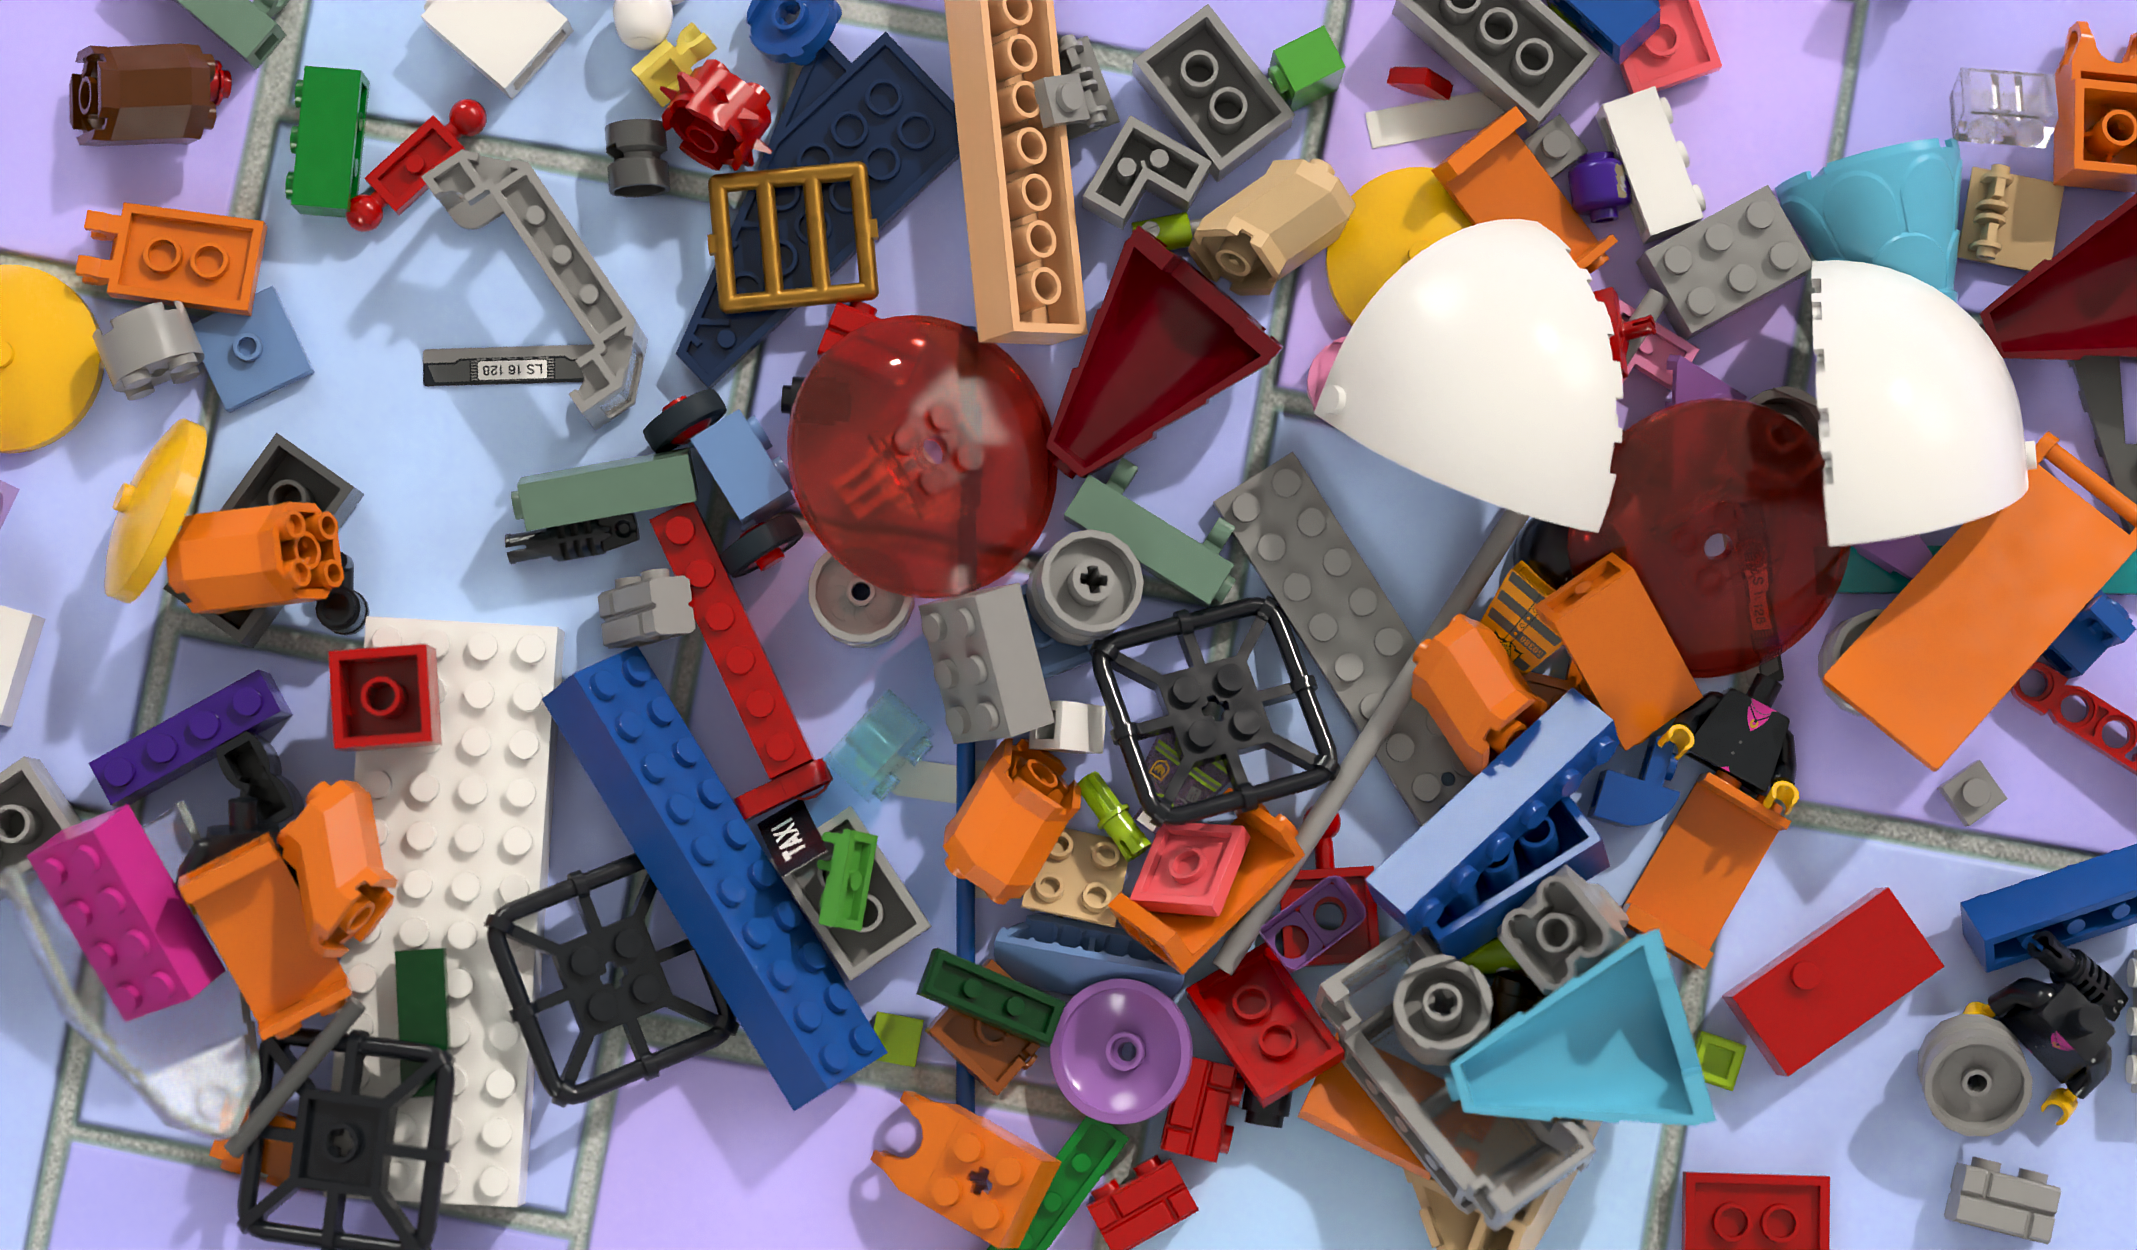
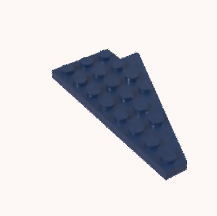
M886 31L852 63L828 40L817 52L815 59L809 64L803 65L768 144V147L773 152L772 154L764 153L757 171L853 161L863 162L868 169L872 219H877L879 233L960 157L955 103ZM850 181L822 183L830 278L856 254ZM803 185L775 188L784 289L812 287ZM748 190L731 228L737 294L765 291L756 190ZM714 266L676 351V355L708 389H712L798 307L733 314L723 313L719 308L716 268Z

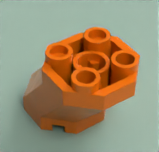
M286 502L271 506L185 516L180 526L182 528L176 535L166 555L169 585L177 594L184 592L192 602L185 604L192 613L221 614L236 610L323 600L328 597L333 588L340 587L344 580L338 537V522L331 512H322L315 503Z
M1459 613L1453 617L1444 630L1438 633L1432 640L1425 639L1422 641L1413 654L1412 660L1417 666L1413 671L1412 698L1426 707L1466 770L1474 776H1477L1547 711L1548 703L1532 692L1494 632L1480 621L1470 619L1465 614Z
M1004 738L993 751L959 811L945 827L943 848L948 856L944 863L951 874L959 879L969 880L984 890L985 894L999 905H1005L1011 898H1021L1032 886L1067 823L1080 809L1082 789L1075 779L1068 786L1062 777L1067 769L1060 759L1048 751L1029 749V739H1021L1016 745H1013V738Z
M338 780L333 785H329L326 781L317 784L307 795L305 800L307 805L298 818L288 823L277 837V843L284 848L282 858L296 869L309 945L323 957L341 958L350 951L344 945L345 942L352 937L359 942L367 938L392 906L394 895L388 891V888H396L398 882L383 867L371 794L357 782Z

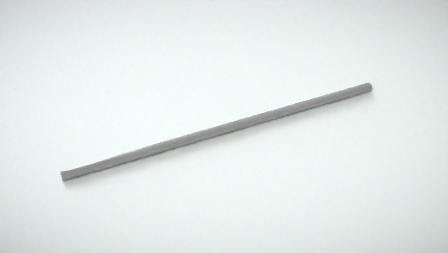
M1649 289L1629 321L1651 314L1656 323L1669 302L1668 298L1654 289ZM1646 336L1629 340L1626 354L1627 366ZM1508 509L1505 510L1419 644L1425 639L1432 640L1448 626L1449 622L1457 614H1467L1530 516ZM1414 652L1343 759L1336 779L1329 781L1299 827V834L1295 839L1305 853V856L1238 921L1212 961V964L1227 974L1233 975L1259 935L1261 926L1268 921L1412 699L1413 671L1417 666L1412 660Z

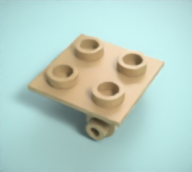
M1993 164L1991 165V170L1972 167L1957 258L2028 272L2042 260H2051L2065 186L2053 185L2052 181L2010 174V167L2007 165Z
M1065 828L1032 886L1024 893L1021 908L1030 909L1032 912L1040 911L1058 915L1061 918L1067 917L1072 918V920H1081L1115 928L1117 919L1107 905L1123 890L1128 862L1112 838Z

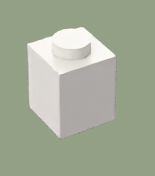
M1050 701L1055 723L1032 730L1029 734V749L1070 754H1103L1106 707L1070 701Z

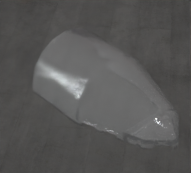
M184 800L175 803L159 817L142 826L174 883L178 868L193 843L201 838ZM16 864L6 867L0 874V884L58 1013L166 1126L218 1141L229 1140L238 1134L249 1104L256 1096L261 1084L255 1021H251L250 1007L198 913L194 917L226 971L193 999L125 1022L37 873L31 872L20 875Z

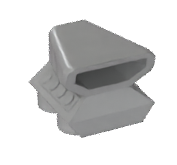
M1564 865L1554 876L1544 879L1538 886L1537 892L1521 907L1508 912L1502 924L1497 928L1498 939L1541 992L1548 996L1573 976L1579 977L1619 947L1627 939L1624 928L1629 922V917L1605 888L1599 884L1587 883L1568 865Z

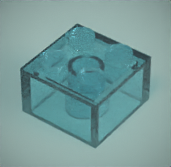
M888 689L822 760L868 803L875 797L882 802L900 784L901 780L896 774L908 762L915 767L932 750L934 746L929 739L934 733L931 727Z

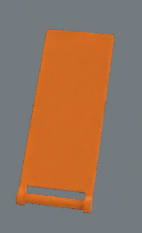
M2049 431L2035 445L2037 469L2028 470L2029 486L2024 496L2002 510L1964 523L1822 678L1824 685L1933 772H1937L2137 549V504L2058 444L2060 439ZM2047 459L2129 522L2135 529L2129 535L2039 464Z

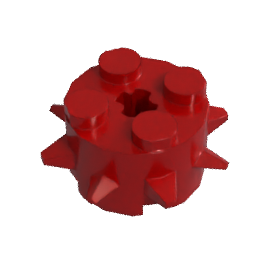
M707 59L703 66L695 68L691 75L685 72L677 74L679 91L660 86L659 89L671 100L661 116L665 131L673 127L676 134L683 140L679 149L699 164L719 171L725 164L732 166L734 171H738L742 164L746 167H753V149L772 154L773 151L760 139L772 123L771 113L767 107L771 97L761 85L754 82L746 83L735 74L730 73L728 68L720 61Z

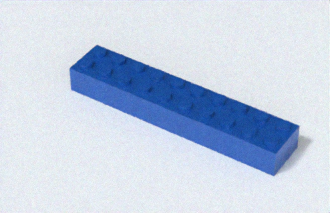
M636 645L573 673L543 697L542 701L793 1111H796L887 1054L888 1052L639 647Z

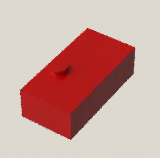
M1881 887L1867 893L1722 995V998L1776 1075L1789 1077L1945 966L1890 888Z

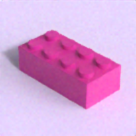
M129 804L63 829L27 855L40 881L45 886L65 923L70 928L125 1022L193 999L226 971Z

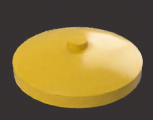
M1408 167L1384 173L1363 185L1351 196L1356 207L1339 239L1326 247L1325 257L1326 277L1332 298L1343 317L1351 326H1353L1366 305L1380 288L1402 266L1440 239L1461 229L1473 226L1431 170L1433 168Z
M0 265V453L5 454L28 452L45 447L70 432L85 417L93 405L104 374V364L92 337L94 331L99 328V325L88 305L72 288L56 277L44 271L22 265Z
M185 418L179 419L153 446L139 466L130 484L124 482L119 488L113 503V509L118 512L112 527L106 556L104 590L107 596L126 604L132 603L143 593L164 561L185 517L199 479L207 443L206 429L203 426Z

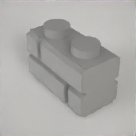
M667 568L646 570L640 572L641 576L616 579L615 589L601 592L598 596L600 618H603L605 621L601 624L603 646L608 647V649L632 648L636 645L642 647L692 633L696 628L693 607H690L688 604L692 601L690 579L685 576H670L669 569Z
M1974 1156L1972 1157L1971 1165L1962 1163L1955 1165L1944 1219L2049 1244L2055 1223L2054 1216L2057 1213L2061 1188L2048 1185L2047 1174L2019 1168L2018 1176L2015 1177L2000 1173L2002 1163Z

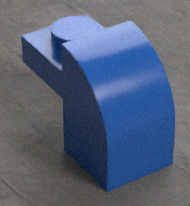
M2100 590L2042 656L2060 674L2071 679L2083 675L2107 648L2124 643L2135 632L2136 628L2131 624L2133 620L2129 618L2125 608Z
M1657 735L1649 738L1638 779L1608 769L1601 771L1587 817L1614 826L1629 828L1653 823L1669 813L1681 793L1663 787L1664 780L1671 781L1677 768L1678 760L1674 759L1677 754L1673 753L1675 744L1668 741L1660 748L1657 742L1662 736Z

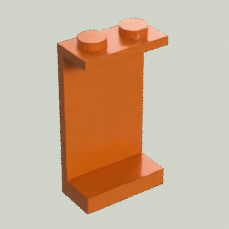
M1517 106L1498 116L1431 170L1472 225L1500 219L1537 221L1555 233L1571 249L1569 255L1579 268L1587 269L1589 274L1609 260L1605 252L1618 242L1613 234L1599 241L1517 134L1515 130L1527 121Z
M1613 552L1534 606L1541 621L1559 635L1598 707L1614 720L1620 742L1619 746L1625 751L1634 745L1645 742L1654 731L1673 718H1676L1680 713L1703 698L1634 568Z
M1717 770L1715 774L1706 772L1699 775L1622 906V910L1629 917L1626 928L1636 934H1646L1651 930L1659 928L1666 952L1694 969L1705 970L1714 953L1709 949L1777 833L1781 830H1787L1791 823L1790 820L1780 815L1783 811L1782 806L1774 802L1770 809L1763 806L1765 796L1758 794L1756 799L1739 790L1742 786L1739 780L1721 770Z
M1229 787L1224 793L1231 792L1233 789ZM1262 803L1258 804L1257 809L1246 813L1242 812L1241 809L1234 811L1237 818L1230 825L1244 826L1251 838L1219 917L1147 911L1122 892L1107 905L1129 936L1182 975L1305 856V853L1295 839L1299 834L1296 827L1280 813L1275 817L1272 816Z
M269 832L179 877L178 888L187 905L192 903L255 1016L258 1022V1033L263 1041L272 1036H275L277 1040L290 1036L303 1026L301 1021L318 1012L321 1016L330 1015L341 1009L347 1002L346 998L352 995L351 982L338 958L323 957L309 945L299 887Z

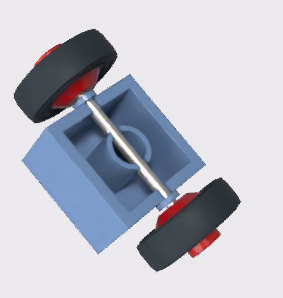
M706 389L688 397L686 395L681 396L663 407L662 413L644 428L643 434L655 453L670 451L681 445L688 444L690 448L695 447L743 524L740 528L743 534L720 555L722 564L732 578H737L751 573L758 568L760 571L767 570L785 558L784 552L793 547L803 537V530L791 513L783 514L764 522L796 502L791 490L796 488L797 484L780 456L773 460L768 456L766 450L773 447L755 415L746 420L740 409L720 420L727 411L726 406L714 389Z

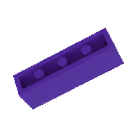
M258 669L88 764L110 805L119 807L127 804L131 805L216 758L219 746L245 731L259 734L293 714L272 675Z

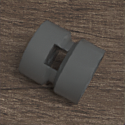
M630 119L616 121L605 126L606 153L614 158V162L607 166L610 194L618 197L638 198L667 193L670 190L669 164L661 159V155L668 151L667 135L662 121Z

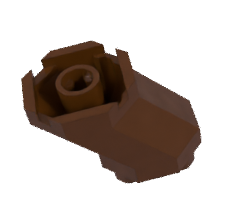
M182 43L115 47L90 45L78 51L75 63H84L81 74L71 75L69 82V113L72 128L74 130H82L84 133L76 137L79 145L97 147L146 144L188 145L200 140L204 129L212 130L214 128L216 106L210 99V83L215 76V60L212 54H203L199 45Z

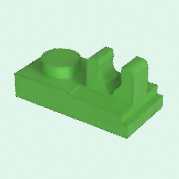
M843 829V833L824 832L822 840L833 843L834 851L831 860L817 861L819 869L830 871L829 876L826 878L825 889L820 898L821 912L818 924L861 931L878 835Z

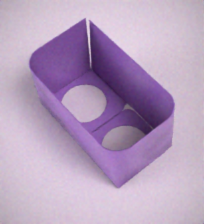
M1329 876L1261 926L1259 932L1262 939L1288 973L1292 974L1360 925L1365 919L1366 909L1343 878ZM1336 897L1344 903L1347 909V918L1340 928L1325 930L1317 925L1313 917V910L1320 899ZM1299 906H1300V909H1299L1300 913L1295 911V909L1298 908ZM1288 925L1301 927L1309 938L1307 951L1296 959L1282 956L1275 945L1278 931Z

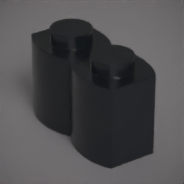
M245 731L217 748V760L220 769L226 779L233 786L240 789V797H254L258 799L259 823L276 822L281 831L288 823L298 818L305 808L303 799L294 784L282 776L279 756L269 741L258 734Z

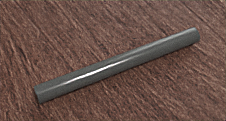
M350 997L224 1145L229 1154L235 1158H240L363 1014L366 1008L360 1001Z

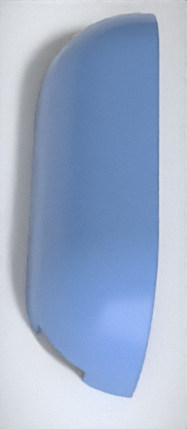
M1043 914L1027 915L1026 922L1015 924L1007 929L1002 927L996 936L994 944L996 963L1015 981L1032 988L1074 996L1097 982L1109 979H1131L1152 985L1171 999L1180 991L1185 978V973L1183 975L1129 936L1122 928Z

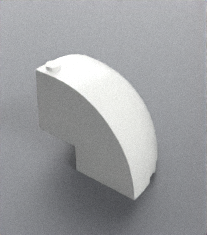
M1500 219L1479 223L1448 235L1424 249L1402 266L1380 288L1359 315L1341 345L1320 394L1314 414L1372 451L1442 485L1530 517L1599 533L1616 478V474L1609 473L1614 442L1622 443L1623 429L1618 427V416L1616 413V400L1623 399V382L1620 362L1613 361L1609 338L1614 335L1611 319L1604 302L1596 301L1589 285L1593 279L1588 270L1578 267L1569 255L1571 249L1555 233L1539 222L1531 220Z
M1842 260L1812 261L1811 280L1812 287L1815 288V293L1811 294L1814 355H1817L1815 381L1817 409L1820 412L1821 419L1819 420L1820 450L1822 459H1825L1823 486L1829 547L1882 541L1956 526L2002 510L2023 497L2029 486L2028 470L2037 469L2035 441H2025L2020 403L2012 377L1990 337L1974 318L1955 301L1936 288L1913 276L1888 267Z

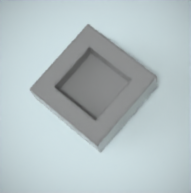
M1079 73L1043 77L1032 82L1035 88L1034 94L1039 105V114L1043 128L1077 124L1090 119Z
M1561 114L1557 115L1523 141L1551 179L1578 161L1577 158L1588 152V149Z
M1980 760L1974 761L1937 787L1965 827L1972 825L2008 799Z

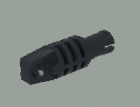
M633 512L528 532L505 534V547L526 545L525 549L507 552L510 564L549 556L553 560L562 562L606 554V551L640 540L637 518Z
M2043 930L2036 933L2032 939L2040 944L2043 950L2041 951L2033 943L2029 942L2027 951L2032 958L2038 960L2049 970L2051 981L2053 983L2068 982L2072 984L2090 1003L2101 1007L2106 1019L2113 1022L2116 1021L2129 998L2112 976L2080 949H2068L2050 931Z

